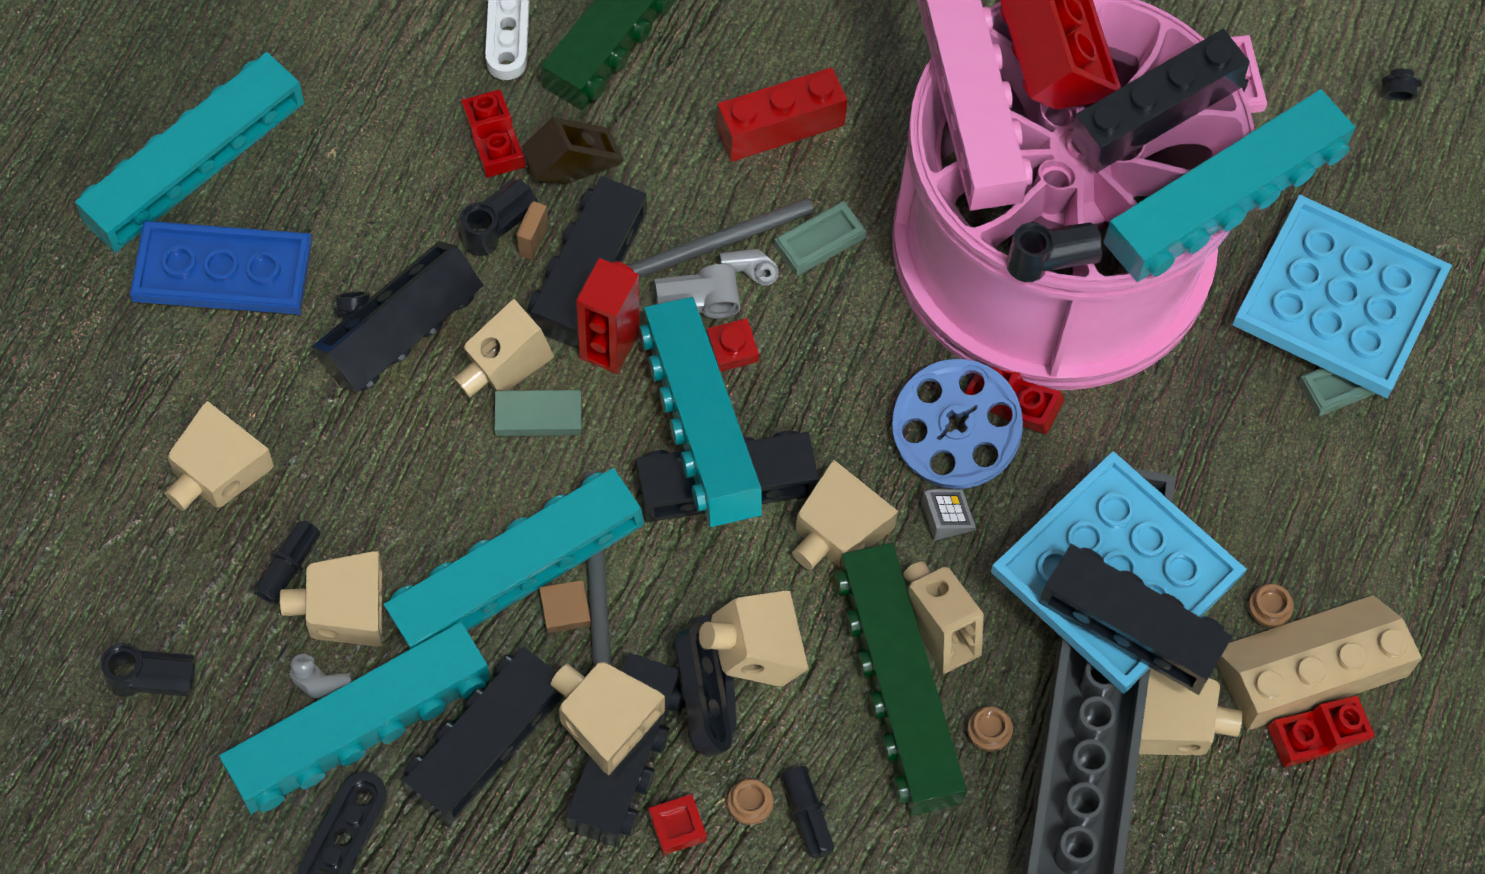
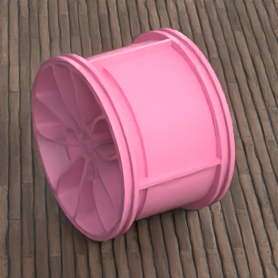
M1093 0L1121 88L1204 40L1202 36L1187 24L1143 1ZM1001 2L989 7L993 24L990 37L992 44H999L1001 49L1002 70L999 71L1002 82L1008 81L1011 87L1012 107L1009 109L1012 120L1018 119L1021 125L1022 145L1019 147L1022 158L1028 157L1030 160L1032 184L1026 187L1023 203L1015 204L997 219L976 228L971 227L956 207V200L965 192L958 161L944 169L942 168L941 162L955 150L931 58L918 82L912 102L907 149L892 229V252L895 270L902 291L920 322L938 342L958 358L983 362L1000 370L1020 372L1024 381L1055 390H1077L1111 384L1131 377L1156 363L1167 355L1191 329L1202 310L1213 282L1217 265L1218 247L1230 231L1219 230L1211 235L1208 243L1199 251L1193 254H1189L1186 251L1175 258L1173 265L1163 274L1157 277L1150 274L1139 282H1136L1128 272L1103 276L1098 273L1094 263L1074 266L1073 275L1046 271L1040 280L1022 282L1010 275L1006 265L1008 256L997 250L998 245L1013 235L1020 225L1032 221L1044 225L1048 229L1088 222L1097 225L1098 230L1107 228L1112 219L1138 204L1135 201L1136 196H1151L1253 132L1255 129L1250 107L1243 89L1240 88L1121 158V161H1116L1096 173L1071 140L1075 114L1094 103L1056 110L1030 99L1023 88L1022 80L1024 76L1020 63L1012 52V37L1008 24L1001 16Z

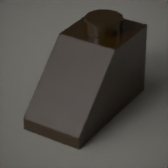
M552 117L521 146L529 162L528 167L536 177V180L563 185L613 168L624 161L609 128Z

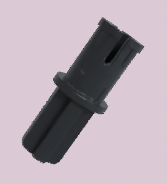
M308 521L297 522L280 550H274L271 553L272 561L257 584L252 588V591L262 600L276 605L280 598L281 589H286L294 575L300 574L303 571L301 564L319 538L320 530Z
M799 766L787 770L780 778L784 783L793 809L790 818L798 824L808 856L816 859L825 857L834 851V844L823 815L826 809L825 804L818 801L807 766Z

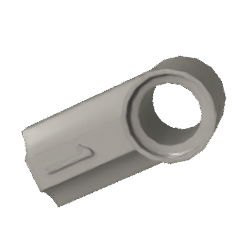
M714 264L703 268L697 275L654 279L656 304L694 297L699 313H704L705 316L713 319L731 317L741 309L736 272L731 265Z

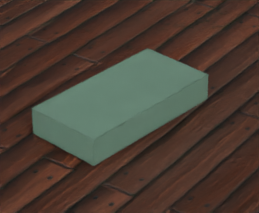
M842 201L775 238L774 247L797 277L866 239L867 231L845 201Z
M1324 368L1305 374L1298 381L1318 417L1376 394Z
M581 390L495 391V436L581 435Z

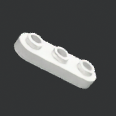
M488 0L486 65L490 74L498 79H515L526 69L530 0ZM507 26H511L514 28L511 31L503 30V28ZM506 60L513 62L511 64H501V62Z

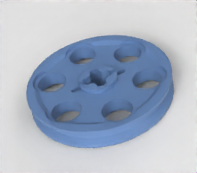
M950 359L925 367L907 382L896 401L892 427L899 453L915 474L936 486L949 489H966L982 485L994 479L1010 464L1021 442L1023 420L1018 398L1011 385L1001 374L980 362L967 359ZM970 373L980 375L985 382L982 391L975 395H967L960 389L961 379ZM925 382H936L942 388L941 397L934 403H925L918 397V389ZM996 405L1009 407L1013 413L1011 422L1003 427L992 425L988 420V413L992 407ZM952 415H955L958 419L964 415L968 416L969 418L965 421L967 430L963 433L957 429L951 433L947 432L951 426L948 418ZM920 421L927 426V435L924 440L918 443H911L903 437V430L909 422ZM981 445H991L998 452L997 461L990 467L979 466L973 460L974 451ZM939 453H949L956 461L953 471L946 475H938L933 472L931 461L935 455Z

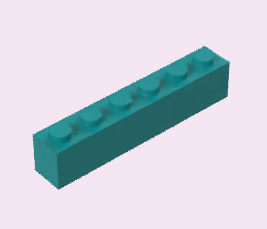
M268 52L257 60L248 62L238 75L225 85L217 86L206 100L194 109L185 111L170 128L162 134H157L150 138L145 147L134 156L119 162L113 172L98 184L87 187L82 192L80 198L75 201L82 222L107 247L116 253L141 233L143 221H157L304 104L300 82Z
M1320 89L1112 219L1103 243L1136 282L1141 281L1150 274L1157 277L1167 271L1178 256L1186 251L1189 254H1193L1203 248L1210 240L1211 235L1221 229L1227 232L1235 228L1243 221L1246 213L1257 206L1259 209H1264L1271 205L1285 188L1290 185L1294 187L1303 185L1313 176L1316 169L1326 162L1329 166L1339 162L1350 150L1348 144L1356 127L1325 92Z
M694 297L644 307L645 325L639 326L640 341L644 351L651 350L652 356H649V365L654 382H662L663 387L659 388L664 413L672 412L674 419L670 420V428L675 445H683L684 452H681L682 466L686 478H694L696 485H692V494L697 511L705 510L710 527L762 516L761 485Z
M614 467L605 473H595L585 479L581 487L570 494L558 495L549 500L543 510L529 518L521 517L513 521L504 533L491 541L482 540L469 549L467 555L459 560L437 566L432 570L427 579L415 586L407 585L400 588L391 596L388 602L384 603V606L409 650L459 622H462L465 629L469 631L536 591L539 587L546 585L644 526L641 507Z
M459 622L222 753L219 757L249 813L253 814L258 810L261 812L272 810L284 801V796L299 787L307 789L318 784L325 778L326 772L340 764L348 766L359 761L370 747L381 741L386 744L398 739L405 733L406 727L420 719L429 721L437 717L446 709L447 704L459 697L463 699L470 698L480 687L484 688L485 683L490 681L488 664L462 622Z

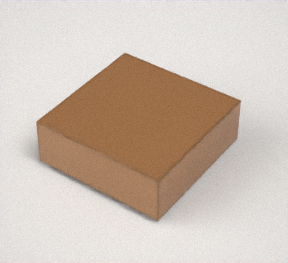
M534 201L530 204L516 234L519 256L530 260L534 259L548 228L546 205Z
M583 580L539 587L547 634L591 626Z

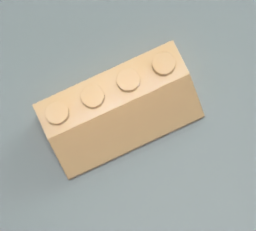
M1372 595L1228 644L1217 665L1237 710H1242L1243 712L1242 721L1246 730L1249 731L1267 725L1276 719L1314 709L1320 704L1340 700L1408 677L1422 657L1403 618Z

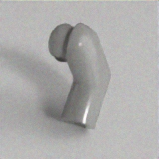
M758 249L719 253L720 264L731 265L734 267L735 272L742 271L760 285H770L778 277L779 270L777 265Z
M299 654L291 660L289 674L292 682L311 698L322 699L352 682L351 672L326 675L314 664V658L308 654Z

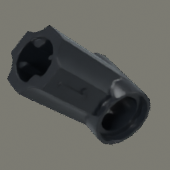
M512 178L484 202L472 203L465 207L461 213L460 221L462 245L467 252L476 256L492 253L498 247L499 238L524 219L530 204L533 201L538 203V199L524 181ZM479 227L486 228V230L476 231L473 229Z
M1091 222L1050 229L1038 223L1020 225L1013 235L1006 261L1007 270L1011 276L1019 281L1034 282L1040 280L1045 275V272L1049 270L1099 263L1102 257L1098 227Z
M121 643L109 647L103 653L101 669L109 689L118 696L128 697L141 692L190 697L195 680L196 659L194 655L138 651L132 645ZM122 664L135 666L134 670L127 676L119 677L113 674L114 670Z

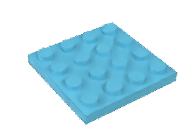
M1299 194L1232 325L1388 399L1452 265Z
M1112 451L992 565L991 573L1115 687L1125 694L1150 667L1039 604L1044 586L1070 544L1072 543L1080 549L1089 548L1097 552L1108 565L1119 571L1126 570L1136 574L1142 579L1145 586L1159 594L1166 593L1176 597L1187 610L1200 617L1244 575L1247 569L1120 456Z

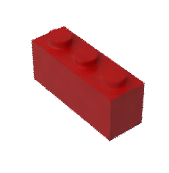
M831 67L717 103L716 129L730 161L733 162L845 126L848 100Z
M599 258L576 300L579 357L586 362L618 375L639 336V274L635 273L624 263L617 261L611 263Z

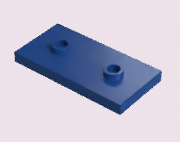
M143 221L130 291L132 302L301 315L312 247L311 233Z

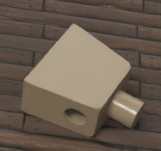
M513 299L465 343L463 348L472 363L458 373L454 380L469 398L487 383L495 391H508L553 359L554 354L541 328L518 302Z
M207 401L169 452L168 461L178 479L169 487L165 495L182 511L199 495L217 508L222 507L274 467L269 449Z
M834 460L797 515L795 530L804 540L793 550L792 554L808 570H812L824 556L840 567L841 555L843 553L870 548L888 535L895 528L898 511Z
M379 551L309 564L306 568V588L281 589V615H306V626L310 637L313 639L381 647L383 568Z
M917 562L908 567L903 573V578L909 585L908 595L920 635L942 674L944 675L982 656L984 614L950 568L942 567L931 572L925 562Z
M790 591L736 598L712 615L711 622L703 623L700 628L699 641L704 649L718 650L722 671L728 676L783 687L808 670Z
M599 662L586 677L569 664H565L551 681V686L566 697V700L559 708L561 723L607 775H610L665 712V696L605 662Z
M1150 668L1139 754L1205 755L1213 743L1214 733L1234 737L1239 736L1243 712L1242 710L1218 706L1220 684L1216 680L1209 678L1201 693L1197 695Z

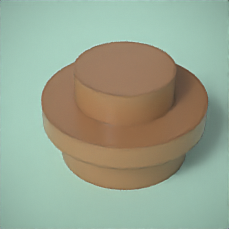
M1266 584L1258 587L1249 599L1251 616L1256 622L1265 627L1274 628L1282 626L1290 619L1293 613L1294 604L1292 597L1285 588L1276 584Z
M990 706L983 707L975 711L970 717L967 727L968 736L971 742L979 749L991 752L998 751L1009 743L1013 733V724L1010 717L1003 710Z
M745 779L732 787L728 795V809L733 818L738 822L746 825H755L763 822L770 815L773 808V795L766 784L756 779Z

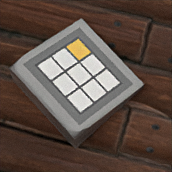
M931 489L923 491L921 504L934 541L976 530L963 489Z

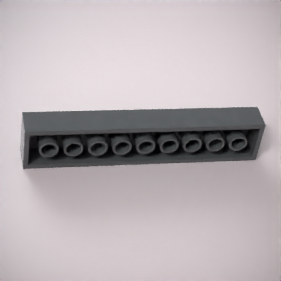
M1089 460L1083 479L1101 462ZM1133 468L1173 503L1176 476ZM1060 635L1058 637L1023 874H1123L1150 669L1123 694Z

